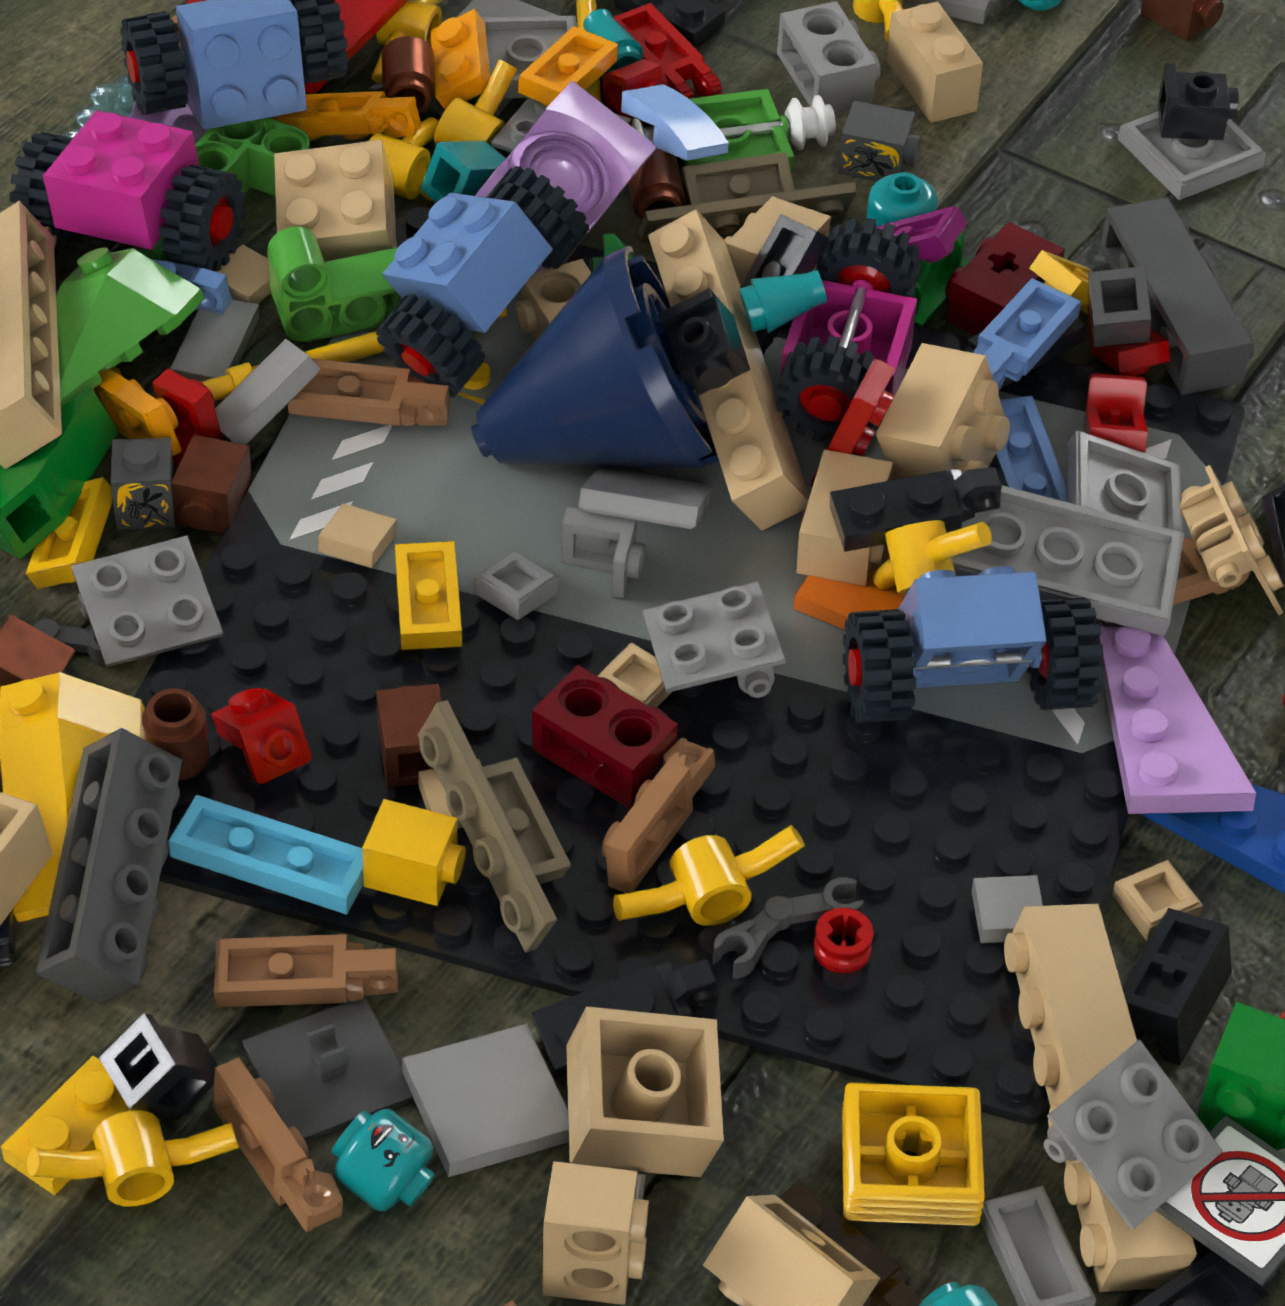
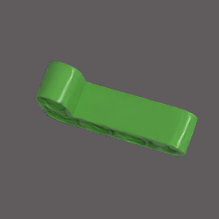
M263 118L208 129L195 146L199 166L237 175V179L241 180L244 185L241 192L247 193L250 188H254L276 196L274 153L310 149L308 135L303 130L271 118ZM162 236L152 250L134 246L135 250L150 259L173 262L168 260L166 257L167 252L163 251L161 243L166 237Z
M301 226L289 227L275 234L270 240L267 249L270 291L286 335L294 341L310 342L379 328L402 300L400 295L382 275L395 259L394 255L398 247L325 262L316 237L309 229Z

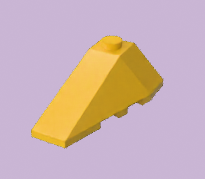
M61 672L1 686L0 762L3 793L37 804L53 853L52 857L14 906L13 915L18 922L48 916L83 748L120 728L144 739L142 715L145 707L141 699Z

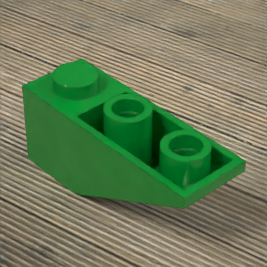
M88 386L61 408L62 435L7 469L0 465V549L20 560L66 520L82 493L83 485L86 481L90 480L112 444V440L115 439L119 432L93 389Z

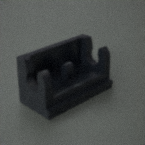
M1168 908L1122 987L1137 1041H1141L1143 1038L1144 1030L1153 1032L1160 1039L1159 1049L1165 1061L1181 1065L1232 973L1228 925Z

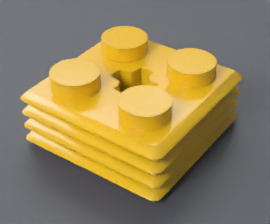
M848 1083L845 1086L842 1108L844 1218L848 1221L978 1225L985 1200L980 1091L972 1087ZM903 1152H916V1156H910Z

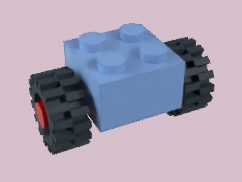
M206 0L176 6L179 36L175 32V24L170 19L168 12L163 11L125 18L121 22L120 34L123 39L121 46L125 54L123 60L128 71L129 86H132V96L134 101H136L137 109L141 111L142 115L184 108L187 104L204 130L307 110L305 84L342 78L347 74L348 54L345 48H348L347 38L343 34L345 29L344 21L340 20L339 16L341 12L339 3H335V0Z
M515 166L513 169L510 168L486 198L449 193L437 201L430 209L427 221L413 237L407 239L398 247L394 255L395 259L382 274L402 298L395 309L376 330L379 344L385 347L383 351L388 357H393L397 360L395 364L399 368L410 369L411 377L421 379L424 383L447 385L450 389V397H455L485 359V353L480 351L482 346L479 341L471 339L473 334L470 330L486 333L540 265L548 269L551 266L554 269L559 268L588 234L589 225L585 223L587 218L583 212L575 210L578 207L577 203L573 199H566L563 196L565 191L561 187H552L549 178L544 175L538 178L534 170L529 168L523 170L521 166Z
M997 566L985 569L979 575L956 576V573L951 570L927 572L921 575L919 579L914 580L898 609L862 611L848 614V620H846L844 626L846 634H843V645L845 647L843 664L846 665L844 682L845 685H848L847 700L848 704H851V714L855 717L857 723L907 720L913 713L911 706L915 705L913 689L1017 682L1026 670L1027 673H1031L1032 677L1029 684L1031 691H1035L1034 700L1036 704H1040V709L1093 707V704L1098 702L1097 694H1101L1102 684L1099 677L1103 676L1104 666L1100 663V656L1103 655V644L1099 645L1098 638L1101 635L1100 624H1095L1096 611L1094 608H1091L1090 600L1085 599V597L1040 600L1036 571L1016 573L1013 567Z

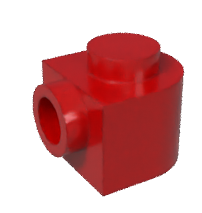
M641 59L605 74L602 87L609 109L615 114L631 118L630 126L632 127L634 117L621 112L622 91L662 84L668 86V81L660 65L646 59ZM640 120L642 125L646 124V122Z

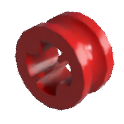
M845 907L829 910L818 919L813 949L820 965L829 971L843 974L858 971L869 962L874 931L873 925L867 916L858 910ZM841 935V946L832 942V936ZM846 935L855 939V945L846 946Z

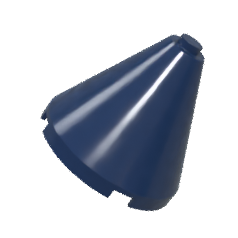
M626 246L604 257L477 410L476 417L478 423L473 425L471 430L474 440L484 457L493 455L499 463L663 468H704L719 461L699 395L679 374L667 330L659 318L658 313L670 308L667 294L642 255L628 260V255L634 252L632 246Z

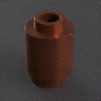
M405 36L390 41L383 48L382 89L385 91L386 98L415 97L418 113H421L429 106L435 94L434 53L426 41L417 37Z
M655 149L628 184L634 213L641 220H643L646 211L685 206L686 204L677 159L670 153L661 149Z
M171 688L156 693L148 702L142 715L144 740L182 759L179 780L194 777L206 767L210 755L205 710L196 698L186 690Z

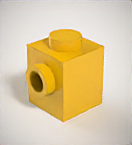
M383 799L362 847L364 887L437 906L447 882L456 884L464 865L466 848L465 846L458 845L457 817Z

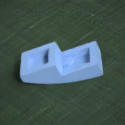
M664 84L622 91L621 112L654 125L653 144L658 149L686 161L728 153L729 142L720 129L702 109L678 91Z

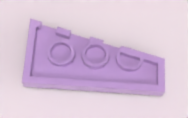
M1127 626L1100 627L1101 635L1098 640L1099 645L1103 644V655L1100 656V663L1104 666L1102 681L1128 814L1253 811L1256 798L1254 788L1165 637Z

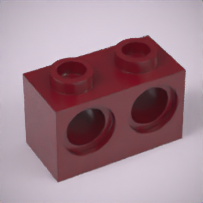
M579 665L532 710V750L630 809L634 805L636 795L642 784L646 780H653L664 766L663 755L677 743L678 723L671 720L662 710L645 705L620 690L611 680L598 677Z

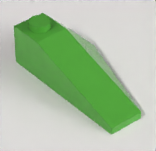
M98 248L80 257L77 261L79 267L62 282L56 295L61 408L87 386L94 389L101 384L102 378L99 372L112 368L122 361L131 362L143 353L138 342L157 329L159 335H167L177 328L205 299L201 288L133 248L111 253L108 248Z

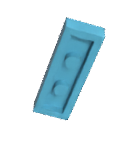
M199 795L195 796L169 839V851L172 858L346 915L364 884L362 848Z

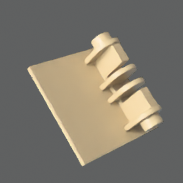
M1210 465L1206 466L1205 469L1211 483L1203 487L1191 486L1185 489L1181 494L1182 500L1179 504V509L1187 522L1192 539L1196 542V548L1205 563L1209 578L1213 582L1219 583L1221 587L1227 588L1236 585L1241 580V575L1253 570L1277 614H1283L1284 612L1274 591L1284 587L1270 556H1266L1262 546L1265 543L1250 513H1247L1233 482L1230 481L1221 485Z

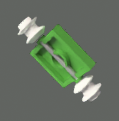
M769 89L691 98L690 100L710 117L729 142L728 153L688 161L681 158L683 166L786 152L790 171L793 173L794 154L789 141L799 151L804 149L806 139L815 138L821 148L826 147L828 136H834L836 130L834 110L831 104L824 105L820 95H815L811 107H802L797 98H792L785 111V115L779 116ZM634 118L632 127L653 143L654 125L653 127L644 128L640 120Z

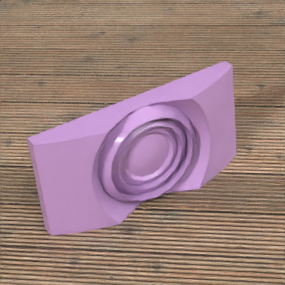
M571 81L545 109L525 137L496 168L475 196L486 198L510 168L513 169L515 166H521L523 170L529 168L535 171L538 178L541 175L549 178L552 187H561L565 191L563 196L566 199H573L577 203L578 207L575 210L584 213L587 218L585 223L589 225V230L587 231L589 233L653 154L657 146L578 84ZM540 265L535 272H539L548 268H544L542 265Z

